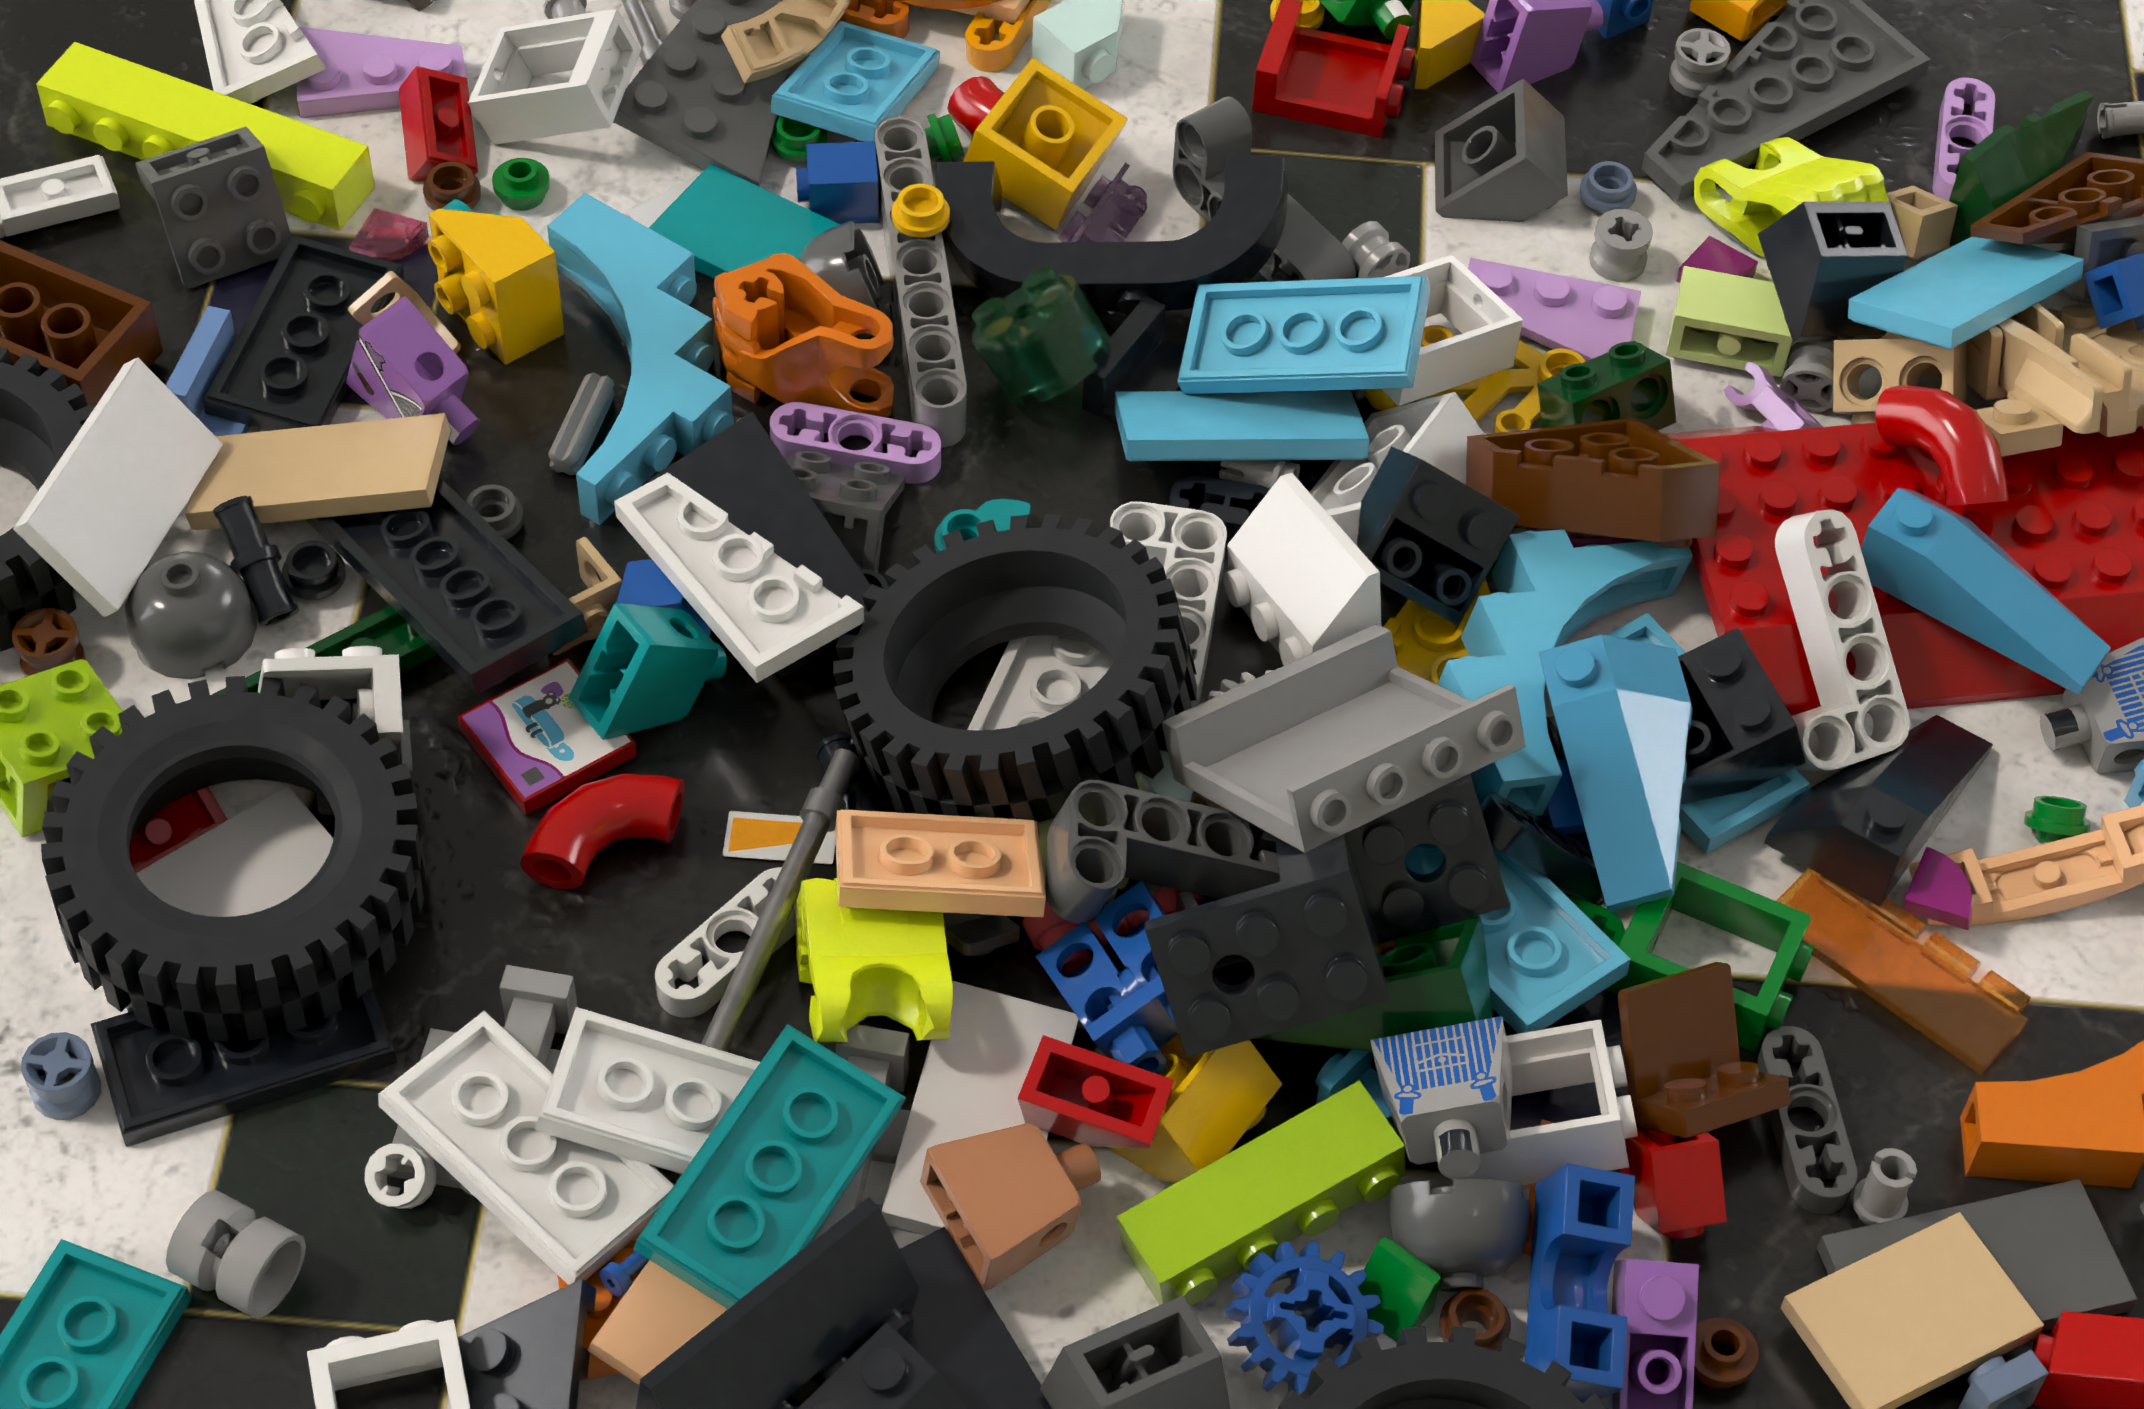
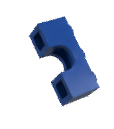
M1567 1163L1536 1183L1525 1362L1544 1373L1553 1360L1572 1372L1565 1388L1579 1401L1584 1403L1593 1394L1603 1399L1624 1389L1627 1317L1609 1314L1607 1287L1616 1257L1621 1251L1631 1246L1635 1176Z

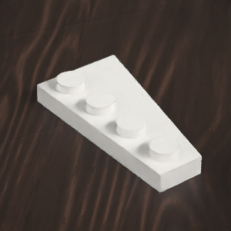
M194 0L213 91L252 104L265 96L327 69L281 0Z
M669 473L614 501L617 519L756 683L864 623V607L847 595L841 599L823 587L820 576L804 565L796 568L774 553L772 543L755 532L747 535L729 522L728 513Z

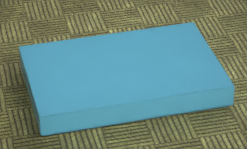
M839 21L824 41L806 57L772 95L771 113L861 141H875V130L879 124L887 119L898 117L939 68L940 51Z

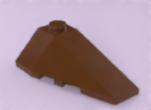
M2086 152L1970 225L1971 237L2017 244L2075 243L2078 225L2144 216V159Z

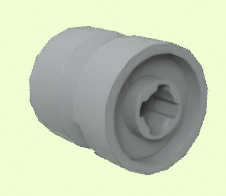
M212 1190L198 1198L182 1216L167 1248L166 1265L168 1271L204 1291L208 1292L215 1289L218 1299L250 1317L259 1319L274 1310L290 1291L304 1261L306 1244L303 1236L265 1216L256 1219L253 1209L220 1191Z

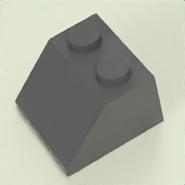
M1521 79L1435 131L1436 212L1442 217L1523 222L1542 210L1553 207L1558 201L1568 196L1565 118L1524 79Z

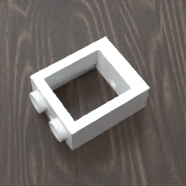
M617 8L500 27L468 104L473 117L482 125L493 145L609 128L612 126L641 50ZM573 70L569 82L528 88L533 76Z
M1454 255L1386 276H1426L1431 287L1426 318L1441 313L1462 333L1425 347L1420 346L1413 388L1382 389L1398 406L1513 367L1523 319Z
M1601 1019L1506 1036L1513 1068L1512 1096L1595 1082L1601 1115L1511 1130L1509 1144L1502 1150L1481 1153L1480 1169L1468 1178L1496 1179L1528 1185L1538 1183L1567 1163L1606 1171L1628 1168L1629 1162L1624 1139L1638 1137L1631 1096L1616 1097L1615 1088L1628 1086L1620 1045L1606 1047Z
M454 1319L438 1323L431 1320L415 1321L403 1326L397 1332L365 1339L358 1336L342 1337L330 1342L324 1348L307 1351L316 1409H338L335 1395L336 1390L440 1367L444 1368L451 1409H471Z

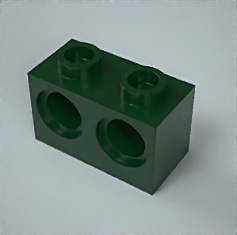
M1636 341L1618 343L1612 346L1607 353L1584 363L1568 365L1559 374L1537 383L1542 428L1633 418L1659 431L1676 423L1670 359Z

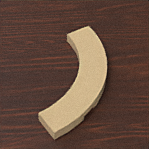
M783 0L761 15L747 21L728 25L721 37L744 84L768 78L790 68L807 57L824 41L844 14L850 0Z

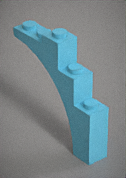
M584 193L547 225L549 246L556 253L557 271L583 288L610 317L627 347L631 362V378L622 410L604 443L576 474L580 513L600 525L615 511V500L638 489L656 471L664 470L671 463L676 452L685 456L733 425L734 417L732 414L731 386L707 373L715 359L712 318L689 306L697 290L694 253Z
M1565 529L1539 532L1525 531L1508 536L1491 574L1498 592L1478 597L1461 636L1469 656L1448 660L1437 684L1471 701L1477 700L1508 684L1516 687L1526 747L1470 773L1479 804L1483 802L1490 792H1494L1535 816L1543 815L1562 777V772L1548 735L1544 701L1546 681L1538 652L1563 645L1569 638L1594 620L1632 604L1673 597L1693 557L1689 547L1667 548L1658 546L1652 541L1641 540L1639 542L1608 545L1591 544L1573 548Z

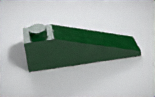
M2084 90L2053 104L2043 118L2035 113L2029 114L2024 117L2020 125L2021 128L2018 130L2008 124L2004 125L1963 155L1949 198L1950 202L1958 205L1949 243L1951 247L1971 237L1970 225L2067 164L2081 136L2094 95Z
M1481 917L1467 918L1395 939L1396 948L1381 953L1389 1000L1254 1039L1372 1051V1039L1492 1018L1485 936Z

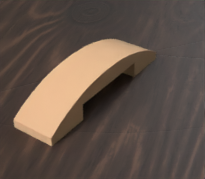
M2144 805L2102 815L2100 830L1977 860L1973 848L1946 854L1961 868L1969 882L1972 893V920L1970 926L2012 922L2057 913L2107 898L2144 883ZM1920 861L1909 864L1912 880ZM1926 918L1928 924L1952 926Z

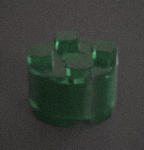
M1044 266L1033 271L1022 282L1023 287L1004 299L996 297L987 300L972 314V319L977 325L972 334V343L1009 401L1016 405H1025L1021 398L1024 395L1034 393L1038 401L1041 402L1072 388L1097 367L1092 356L1098 348L1102 346L1107 353L1111 345L1110 336L1074 278L1069 275H1057L1052 266Z

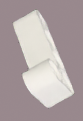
M1129 502L1114 510L1110 518V526L1123 532L1126 545L1136 539L1146 547L1149 560L1156 556L1164 567L1167 579H1171L1175 589L1197 673L1194 675L1198 687L1197 701H1190L1191 706L1195 707L1200 703L1223 577L1227 539L1226 526L1219 517L1202 510L1148 502Z
M1833 509L1792 516L1785 520L1778 528L1775 537V548L1821 707L1791 716L1797 725L1806 763L1796 767L1799 772L1835 770L1893 751L1901 746L1907 738L1910 729L1909 713L1856 530L1851 520L1842 512ZM1814 536H1816L1818 545L1816 546L1814 545ZM1820 568H1827L1828 574L1822 575ZM1830 590L1834 591L1838 599L1836 614H1833L1829 607L1828 596ZM1849 651L1852 652L1856 663L1853 676L1849 673L1846 665V657ZM1867 712L1870 713L1873 719V731L1870 737L1864 728V719ZM1812 729L1819 740V747L1815 756L1809 748L1808 741Z

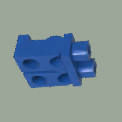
M1141 880L1103 907L1101 912L1094 918L1126 967L1125 970L1121 969L1112 953L1087 922L1078 925L1036 955V958L1084 1025L1094 1043L1106 1057L1160 1074L1165 1070V1065L1168 1062L1160 1047L1179 1033L1145 932V921L1123 937H1120L1117 933L1121 920L1134 910L1148 911L1149 918L1145 921L1168 915ZM1082 949L1093 951V958L1068 976L1063 973V964L1072 953Z

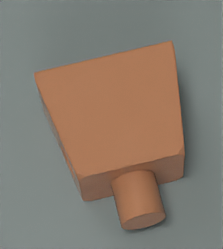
M1025 1123L928 1148L920 1183L945 1225L946 1230L985 1292L1066 1240L1074 1232L1082 1206L1077 1191L1098 1183L1101 1180V1169L1096 1155L1086 1143L1078 1144L1054 1154L1040 1128L1034 1124Z

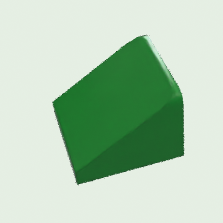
M1383 1236L1377 1243L1364 1268L1367 1276L1363 1283L1358 1286V1289L1362 1296L1379 1295L1381 1303L1367 1314L1368 1319L1383 1324V1333L1397 1343L1402 1328L1421 1326L1432 1314L1441 1277L1440 1274L1393 1240Z

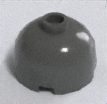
M855 222L843 223L815 236L802 250L799 261L840 295L885 313L893 323L894 328L890 302L880 307L878 304V299L881 298L879 286L885 285L881 271L865 235L860 228L854 230ZM864 333L854 337L858 339H871L875 336Z
M185 551L166 555L149 564L131 589L125 604V617L132 646L137 650L139 659L147 668L166 677L194 679L205 676L203 668L215 666L222 661L224 668L233 665L250 648L257 629L252 600L244 580L229 564L207 553Z
M1453 1179V1186L1433 1188L1430 1195V1180L1397 1185L1389 1189V1219L1393 1240L1440 1274L1442 1291L1461 1292L1470 1288L1484 1289L1483 1277L1508 1270L1520 1258L1525 1248L1530 1226L1529 1188L1523 1189V1184L1496 1179Z

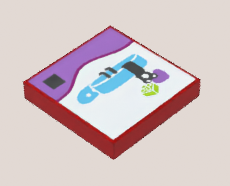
M569 659L457 716L460 731L525 815L637 756L636 743L629 734L602 740L568 699L580 674Z

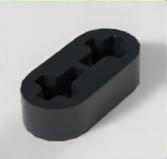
M1190 475L1174 483L1170 491L1169 506L1191 509L1192 502L1203 503L1200 510L1213 513L1223 521L1227 531L1226 542H1230L1269 492L1270 488L1202 475Z

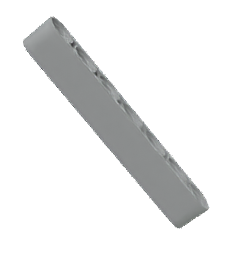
M895 117L883 121L876 128L875 149L878 174V200L912 422L929 426L935 430L941 439V448L955 445L966 434L967 383L942 232L931 237L916 238L901 233L892 222V205L905 187L913 184L934 186L927 138L923 126L907 117Z

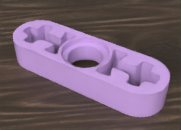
M1958 78L1951 81L1946 87L1941 103L1932 189L1934 195L1949 201L1957 176L1955 174L1956 169H1959L1963 155L1972 149L1953 143L1951 138L1963 137L1978 144L1993 132L1995 94L1989 85L1978 79ZM1964 104L1971 105V116L1962 115Z
M803 402L784 404L777 408L770 417V438L784 459L789 455L795 456V453L799 451H816L829 455L831 463L853 467L858 462L881 463L890 468L891 474L905 476V483L908 484L925 483L933 479L941 468V439L935 430L923 424ZM796 429H802L798 436L793 435ZM824 433H828V442H824ZM853 435L863 436L872 442L867 448L857 451L848 450L839 444L844 438ZM883 443L887 444V453H883ZM912 450H919L916 457H909Z

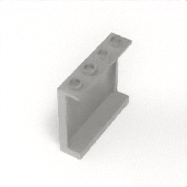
M1378 624L1161 722L1175 781L1304 853L1526 747L1515 686L1508 684L1477 700H1468L1398 667L1391 630Z

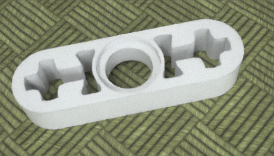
M782 867L766 870L757 876L660 960L655 970L656 991L659 1004L666 1012L681 1018L696 1017L708 1011L722 999L743 951L728 953L719 949L715 943L722 934L729 931H741L751 936ZM795 904L773 953L796 934ZM702 956H704L706 961L708 962L704 966L702 964ZM698 976L699 986L694 989L684 984L675 989V979L680 978L685 982H689Z

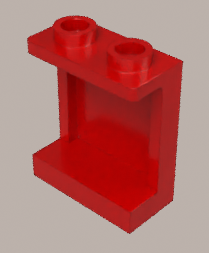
M1280 0L1256 68L1252 111L1381 138L1388 116L1398 118L1401 109L1405 85L1399 84V81H1409L1412 74L1416 49L1407 47L1410 26L1398 25L1391 46L1300 27L1303 2Z

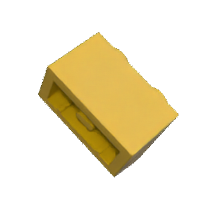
M437 209L429 213L432 240L428 242V249L436 264L439 280L434 284L436 296L442 307L449 314L457 313L462 318L479 347L482 349L489 347L507 365L565 334L556 253L522 217Z

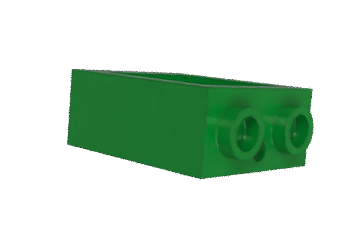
M1677 861L1674 895L1637 906L1618 946L1631 959L1628 975L1605 990L1618 995L1622 989L1690 970L1652 954L1672 910L1776 951L1777 954L1758 996H1753L1733 987L1738 1045L1756 1052L1765 1029L1767 1028L1772 1031L1782 1026L1793 995L1783 992L1788 978L1801 982L1815 948V945L1804 941L1812 915Z

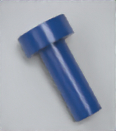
M635 1251L620 1264L610 1262L599 1272L601 1282L610 1293L621 1297L631 1287V1278L645 1267L649 1259Z

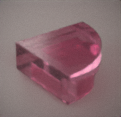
M374 208L350 244L349 250L386 261L403 258L416 251L429 238L427 222Z

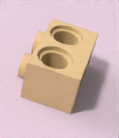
M1911 338L1834 340L1833 412L1852 415L1851 425L1876 423V405L1882 392L1892 386H1917L1919 375L1930 366H1936L1942 374V386L1940 389L1948 391L1966 404L1967 341L1949 350ZM1876 367L1882 376V387L1876 396L1866 400L1860 394L1858 387L1859 379L1864 371Z

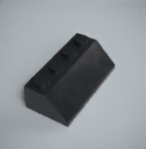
M868 1197L640 1379L636 1409H797L886 1322L903 1337L914 1324V1319L911 1315L918 1296L919 1287L879 1207Z

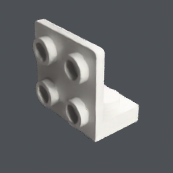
M355 646L342 650V656L315 657V651L312 649L288 648L275 652V658L263 660L258 693L261 691L263 678L271 677L283 680L285 695L289 698L294 697L300 683L318 688L320 700L332 699L334 695L341 699L357 698V703L353 704V722L363 713L366 714L377 724L379 741L388 736L396 748L398 747L403 734L399 654L382 655V648Z

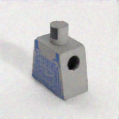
M2144 637L2108 653L2080 695L2065 689L2063 695L2065 708L2044 713L2040 716L2042 736L2050 750L2054 751L2081 743L2093 770L2096 772L2108 774L2135 770L2138 763L2144 758Z
M1502 1016L1371 1040L1382 1094L1398 1135L1405 1145V1152L1410 1162L1419 1165L1437 1161L1438 1168L1445 1177L1465 1179L1471 1177L1480 1169L1481 1153L1502 1150L1509 1144L1513 1068Z

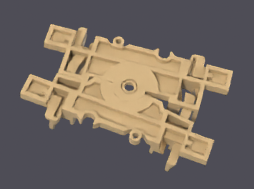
M2036 303L1967 340L1966 383L1985 400L2007 398L1997 401L1994 407L1976 410L1997 441L2001 457L2061 446L2064 425L2076 433L2089 434L2100 432L2106 437L2134 433L2137 427L2144 426V329L2137 330L2134 320L2100 329L2093 307L2074 304L2064 306L2059 311L2045 309L2042 305ZM1887 333L1879 339H1903L1908 337ZM1930 366L1924 369L1919 376L1941 372L1936 366Z

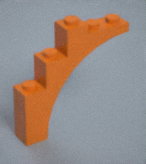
M2144 1040L2121 1055L2079 1072L2032 1081L1975 1082L1960 1116L1966 1177L2063 1183L2080 1179L2082 1185L2131 1188L2144 1164Z

